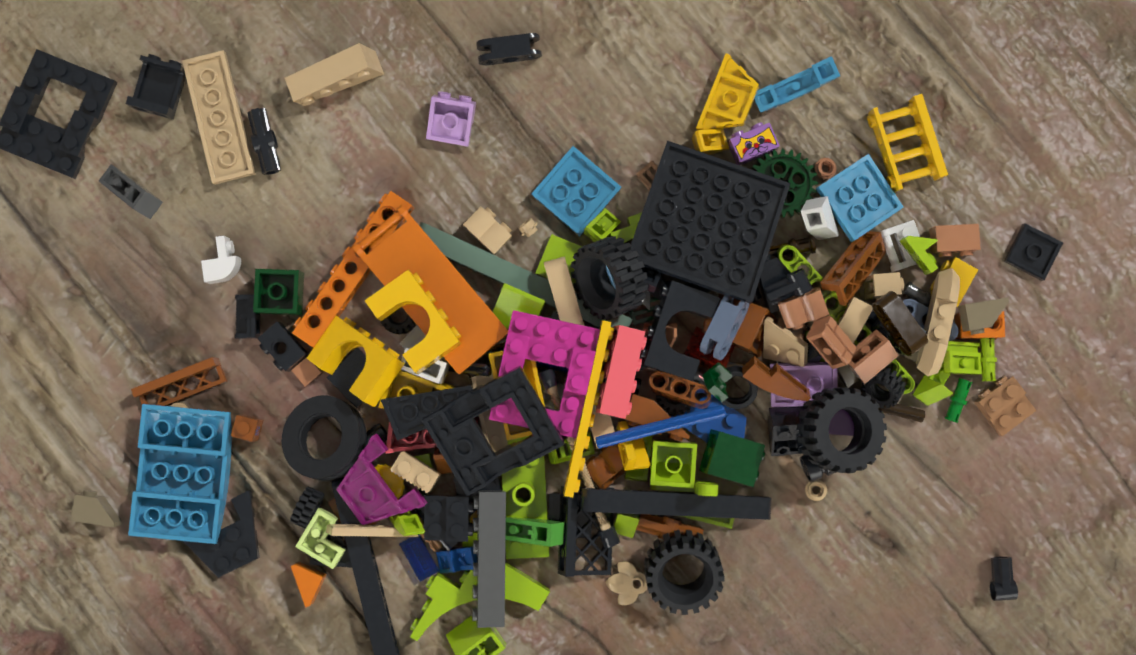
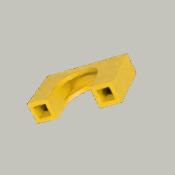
M407 270L364 301L380 321L405 305H419L427 311L430 318V328L426 337L402 354L414 373L419 375L462 343L459 341V338L462 336L455 326L450 328L446 322L449 319L442 308L439 310L434 305L436 299L429 290L424 291L421 286L424 282L417 272L412 274V272Z
M335 316L306 359L321 370L332 375L347 353L357 347H363L366 353L365 366L349 391L363 402L375 407L405 363L398 359L400 354L391 348H388V350L384 349L385 344L375 337L373 340L370 339L369 336L371 334L361 327L356 329L354 321L348 317H345L343 320Z

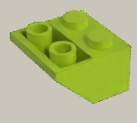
M472 615L446 634L455 655H498L506 648L507 644L495 627L478 628L476 621H472Z

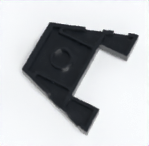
M251 490L231 499L240 520L220 530L217 544L183 541L218 578L260 558Z

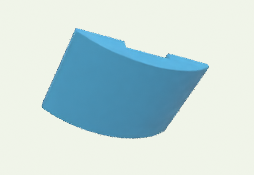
M142 404L138 448H140L136 491H133L128 536L217 544L226 506L232 451L231 412Z

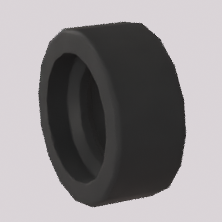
M734 365L726 368L731 372L732 377H743V366ZM747 380L750 388L745 396L740 398L728 396L722 404L732 409L745 408L755 400L758 386Z

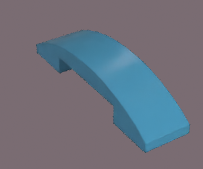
M831 56L812 65L811 68L774 85L771 84L758 90L754 99L760 113L828 84L840 77V73Z

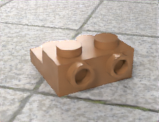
M1005 375L998 378L994 382L996 385L990 390L986 388L977 395L979 398L974 401L975 405L999 436L1007 434L1036 411L1025 396L1026 392L1014 376L1006 377Z

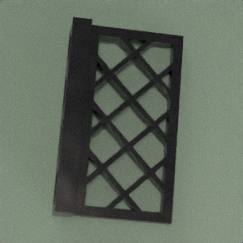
M561 486L559 522H565L563 544L559 545L558 574L565 577H574V575H611L612 547L604 548L603 546L600 550L594 543L600 536V527L595 521L597 514L595 513L591 517L588 512L580 511L581 504L578 502V493L574 492L573 498L564 496L565 486ZM579 487V491H578V492H581V491H582V488H586V487ZM583 512L589 520L581 528L577 524V517ZM604 512L610 525H613V513ZM593 523L599 531L590 538L584 531ZM582 534L588 542L580 550L576 546V539ZM592 545L598 553L589 560L584 555V552ZM581 556L587 564L582 570H575V562ZM600 556L605 560V570H598L593 565Z

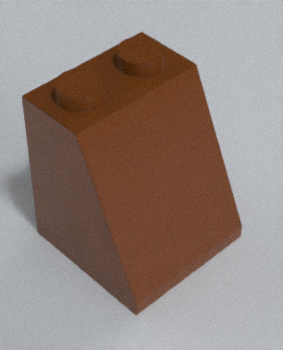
M719 293L717 297L721 298V302L725 295ZM734 298L733 305L737 306L740 300ZM753 303L749 304L747 314L731 345L760 358L764 349V320L767 317H771L774 319L773 323L775 324L776 317L764 307ZM705 318L703 323V331L705 333L712 319Z

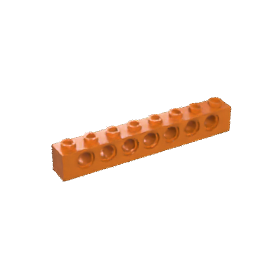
M392 191L389 194H384L379 201L380 207L376 212L373 211L367 218L368 224L364 230L360 229L354 238L356 240L355 243L362 241L374 229L380 226L385 221L384 214L387 211L395 213L397 211L396 208L402 205L411 214L415 208ZM404 217L369 245V253L406 222V219ZM350 246L344 251L342 255L344 259L339 265L336 264L330 272L331 277L328 282H323L317 291L319 295L306 306L305 310L307 312L303 318L299 317L293 325L294 331L292 334L313 348L335 316L340 317L371 272V269ZM355 263L357 271L354 274H348V266ZM339 281H343L345 284V288L341 292L335 290V285ZM326 299H331L332 307L325 310L323 302ZM318 316L320 324L318 327L313 328L311 326V319Z

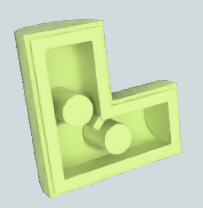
M318 508L295 547L334 569L342 558L345 549L327 539L329 534L326 533L328 524H335L338 518L332 513Z

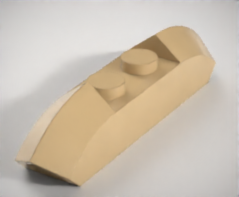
M953 268L938 272L935 278L924 330L927 331L928 343L919 349L916 361L917 369L926 376L939 372L946 354L960 289V277Z

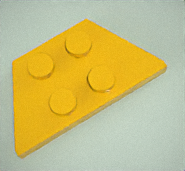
M727 53L724 56L696 130L744 126L759 84Z

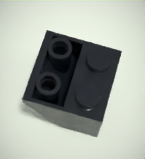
M804 406L769 408L768 432L771 456L803 454L801 450L803 444L798 443L797 436H800V430L796 429L797 424L801 422V418L798 417L799 413L806 409Z

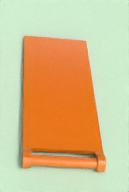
M400 205L392 216L362 241L356 242L351 247L384 286L407 270L412 272V274L417 272L424 282L421 285L424 291L429 290L436 299L434 302L438 310L442 308L449 319L446 322L450 328L455 326L462 336L459 338L462 344L444 356L458 374H462L507 336L508 330L407 210ZM403 217L406 219V223L369 254L364 252L369 245ZM415 304L403 306L402 308L422 332L427 335L430 328V318L427 311L422 306Z

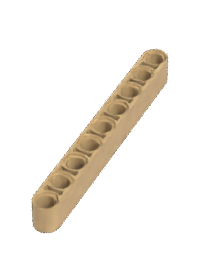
M565 256L544 262L560 321L584 326ZM598 384V386H597V391H596V392H598V393H599L600 385H601V384ZM593 405L591 414H594L595 418L591 431L596 444L595 438L597 436L615 431L611 417L596 413V406Z

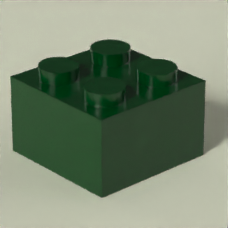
M255 269L253 312L274 315H302L304 272L300 270Z

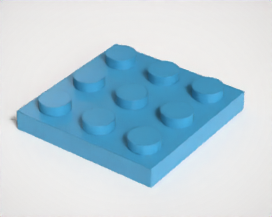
M572 146L531 195L578 236H581L584 228L602 212L622 187Z
M869 154L816 188L821 197H828L833 216L850 242L855 241L904 208Z

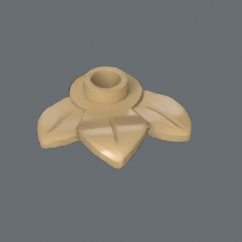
M618 562L619 573L609 577L606 585L611 591L619 593V605H629L637 600L639 594L644 593L648 589L644 573L638 572L632 563ZM635 580H639L641 582L640 587L635 586Z

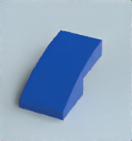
M473 546L436 552L440 574L454 573L460 570H473V563H477V554H473Z

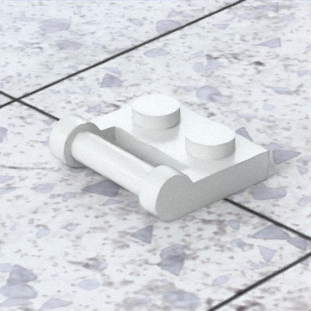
M914 220L880 231L891 263L890 270L892 273L916 265V262L899 242L906 236L920 237ZM892 234L896 238L904 262L900 263L890 237Z

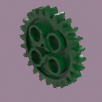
M784 148L780 150L779 154L775 149L772 151L771 156L765 153L763 155L764 160L759 158L757 160L759 166L753 165L752 170L782 180L786 176L788 169L792 167L793 170L786 182L790 183L787 194L791 196V203L784 202L780 217L783 219L786 213H788L791 218L794 216V211L799 215L801 207L803 208L806 200L814 199L810 194L817 193V190L812 188L818 184L817 181L812 180L817 173H810L814 166H806L808 158L801 161V153L797 154L796 157L793 156L792 149L788 154H785ZM774 165L782 166L783 173H776ZM793 175L801 177L802 183L800 185L793 182Z

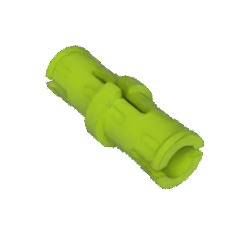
M995 338L980 339L982 382L996 381L995 362H997V357H995Z

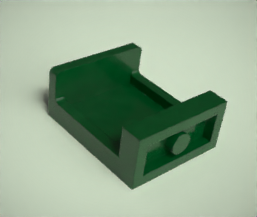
M711 429L699 471L754 487L759 477L760 463L765 456V445Z

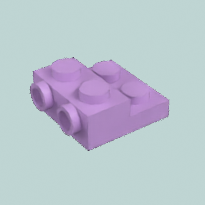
M439 91L438 95L434 94L431 97L426 139L468 147L476 102L471 101L472 97L459 95V99L450 97L451 94L448 92Z

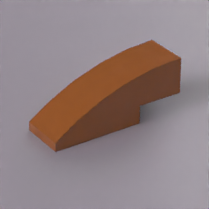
M753 356L742 367V376L770 393L794 400L809 401L811 399L809 389L777 363L770 369Z

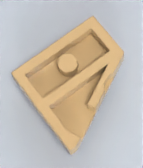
M767 317L764 320L763 358L804 367L807 364L808 343L801 338L795 337L787 328L781 329L773 323L774 319Z

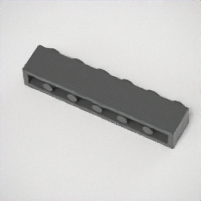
M478 490L477 496L473 497V508L477 509V518H473V531H477V540H473V554H477V563H473V576H477L476 585L472 586V598L476 599V607L472 608V621H476L478 628L505 627L506 492L504 490Z

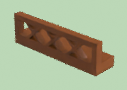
M868 231L853 241L820 282L822 290L836 291L840 305L846 306L886 254L881 232Z
M211 357L135 387L131 391L134 397H139L141 404H148L146 395L154 393L160 396L156 405L167 406L227 382L219 358ZM216 368L220 379L214 382L206 380L205 378L209 370ZM192 377L200 380L197 388L194 390L185 387L188 379ZM171 385L180 388L177 396L174 398L165 395L168 387Z

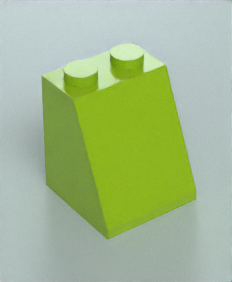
M504 283L493 313L509 330L513 310L541 316L546 303L545 300Z

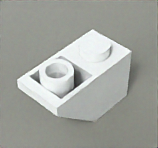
M828 197L806 200L801 209V214L807 231L817 240L838 237L839 232Z

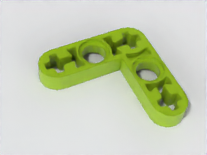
M695 480L694 488L650 485L651 490L694 492L702 496H718V484L712 481Z

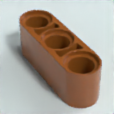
M662 371L654 372L649 378L651 390L659 396L699 409L707 408L711 403V393L705 385ZM657 379L665 380V385L659 388L654 386V382ZM678 386L686 388L683 394H677L674 390ZM702 392L707 395V399L698 401L695 396Z

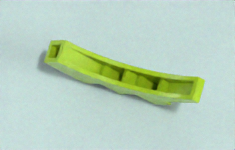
M505 562V599L525 604L539 611L550 593V588ZM465 570L459 580L462 585L440 574V572L436 577L433 575L430 577L425 587L428 588L426 595L431 597L432 601L427 599L421 609L425 612L422 618H416L410 627L413 631L410 636L412 639L418 641L426 629L444 613L454 607L476 600L472 598V586L476 585L477 576H473V570H470V572Z

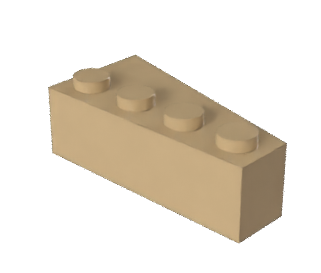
M358 43L285 77V81L293 102L306 106L322 97L330 96L338 91L384 75L376 51Z

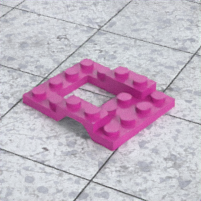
M515 310L512 312L498 377L518 366H521L523 369L525 359L568 368L559 411L546 409L560 435L572 438L577 436L600 329ZM512 398L491 408L489 420L529 428Z

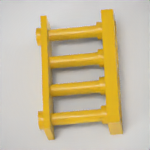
M923 94L913 96L908 101L909 104L906 107L879 114L878 108L875 107L867 116L868 124L874 130L888 174L887 182L894 193L903 189L902 183L928 175L936 181L948 175ZM909 114L913 116L915 121L913 127L890 134L885 133L883 122ZM913 135L920 136L921 147L892 155L890 142ZM920 155L926 156L928 161L927 167L901 175L898 174L895 163Z

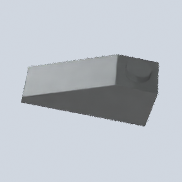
M112 164L99 179V182L132 209L149 219L152 218L163 203L159 198Z

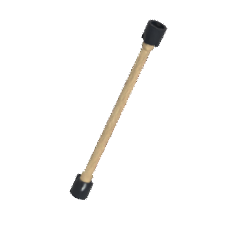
M550 367L538 372L539 381L543 390H547L548 394L551 395L555 410L559 411L561 404L560 396H558L559 393H557V384L559 382L554 368ZM566 436L571 447L570 449L573 450L575 438ZM585 463L583 471H580L586 488H595ZM596 512L597 519L600 522L599 535L604 548H610L619 544L620 539L614 525H610L604 512Z

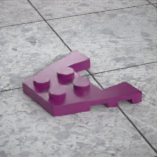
M378 434L370 438L369 443L358 456L359 458L336 489L362 525L399 513H405L412 509L421 508L427 504V501L416 487L398 500L372 465L375 459L388 450Z

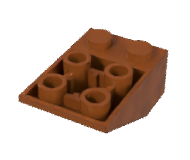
M631 394L629 402H632L630 414L626 415L625 419L628 420V425L636 427L671 418L654 400ZM682 428L667 431L669 433L668 438L681 442L683 438L689 439L690 437Z

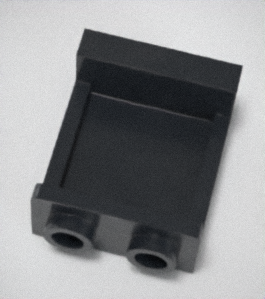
M148 54V57L141 55L139 60L143 64L133 97L128 96L125 104L135 110L174 120L186 79L182 64L174 60L164 62L161 61L160 57Z

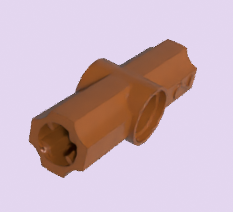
M639 514V522L636 528L640 532L656 535L660 539H663V535L666 533L670 537L675 536V530H680L681 535H685L686 530H692L694 537L697 532L703 535L704 531L700 527L681 523L682 521L674 518L650 514Z

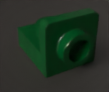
M718 362L705 372L702 377L707 390L720 402H723L728 398L725 382L732 378V374Z

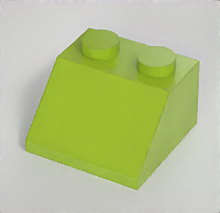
M652 439L650 485L694 488L697 444L693 442Z

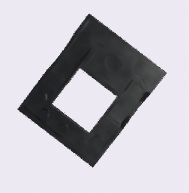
M36 49L20 87L15 86L1 118L0 149L76 179L85 159V144L91 130L101 122L118 82ZM50 79L86 92L79 111L74 110L67 129L34 117Z
M521 366L485 385L474 388L422 419V422L467 496L487 486L498 476L509 470L525 466L565 444ZM512 398L532 435L494 452L474 417Z

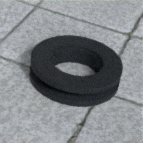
M315 396L300 403L288 416L282 432V450L288 464L299 474L316 480L329 481L344 476L353 467L359 458L358 456L365 449L367 434L362 416L352 405L333 396ZM333 417L341 426V443L336 452L330 457L322 460L315 459L308 452L306 443L308 432L319 419Z

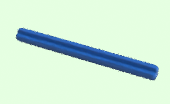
M719 405L597 436L595 440L598 448H604L726 416L724 406Z

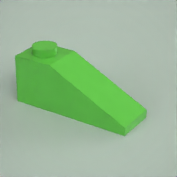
M506 517L505 540L549 547L562 545L565 522Z

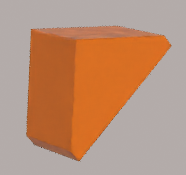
M297 562L291 565V569L306 608L314 603L327 574Z

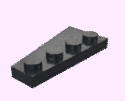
M470 385L380 400L396 439L400 440L426 429L422 422L424 417L441 409L443 405L473 390Z

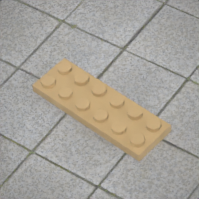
M222 50L183 60L182 63L212 184L216 185L255 175L226 52Z

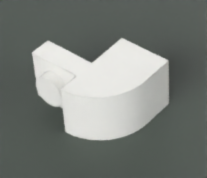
M226 236L216 237L218 258L201 261L205 283L226 282L235 277L239 272L241 258L232 256V253L235 252L234 244Z

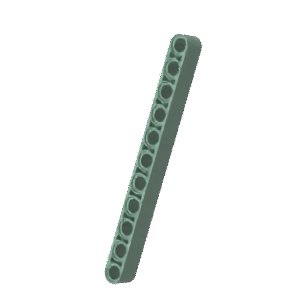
M420 222L419 226L447 259L501 284L506 283L545 300L547 305L557 309L549 280L426 223ZM575 293L584 322L597 328L600 327L602 320L611 322V327L618 325L630 327L632 319L623 314L610 320L598 319V314L593 316L590 314L591 309H585L583 299L579 300L577 297L578 293Z

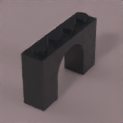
M667 281L661 287L659 293L661 300L659 305L657 304L654 308L652 316L655 318L652 326L650 325L647 329L645 337L648 339L644 350L640 352L639 358L642 359L641 365L694 381L700 360L680 354L669 346L665 335L666 325L669 319L680 311H686L706 319H713L721 298L675 281Z

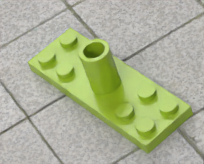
M528 436L522 437V438H517V439L508 440V441H507V442H508V445L511 444V443H513V442H515V441H516V443H517V442H519V441H521V440L527 438ZM544 456L525 466L513 468L502 474V487L506 492V517L548 520ZM525 487L530 490L529 495L531 497L524 500L518 496L517 490ZM505 540L506 559L550 557L549 546Z

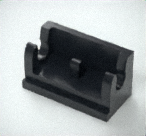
M254 294L235 295V339H257L260 337V314L253 312Z

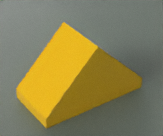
M724 129L697 130L692 136L696 151L711 155L729 149Z

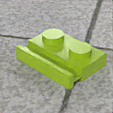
M948 341L943 360L944 373L982 374L981 353H978L980 343Z

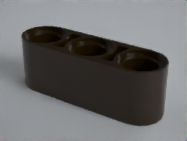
M889 291L872 304L873 311L905 355H913L928 343V337L898 294Z

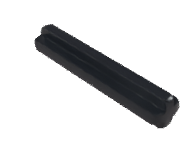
M473 363L463 373L489 377L492 368L491 365ZM450 365V368H449L448 371L456 372V371L452 368V366Z

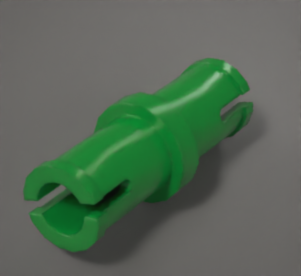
M961 378L958 379L954 394L949 398L951 402L944 419L955 423L959 422L963 406L967 405L968 402L966 398L972 382Z

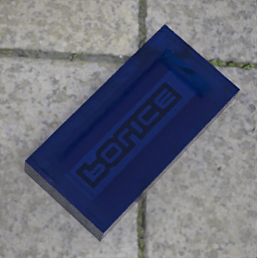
M418 534V537H410L399 543L420 582L440 571L420 534Z

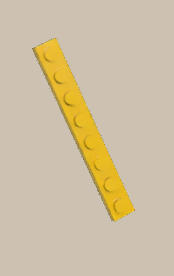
M603 320L599 327L600 332L595 350L596 353L563 491L564 496L572 498L574 492L578 493L581 480L577 479L579 471L584 469L585 458L582 457L583 450L588 449L590 436H587L588 427H593L595 415L591 413L593 405L597 406L600 393L596 392L597 386L602 384L604 378V371H601L602 363L607 362L609 349H606L608 340H612L614 332L611 322Z

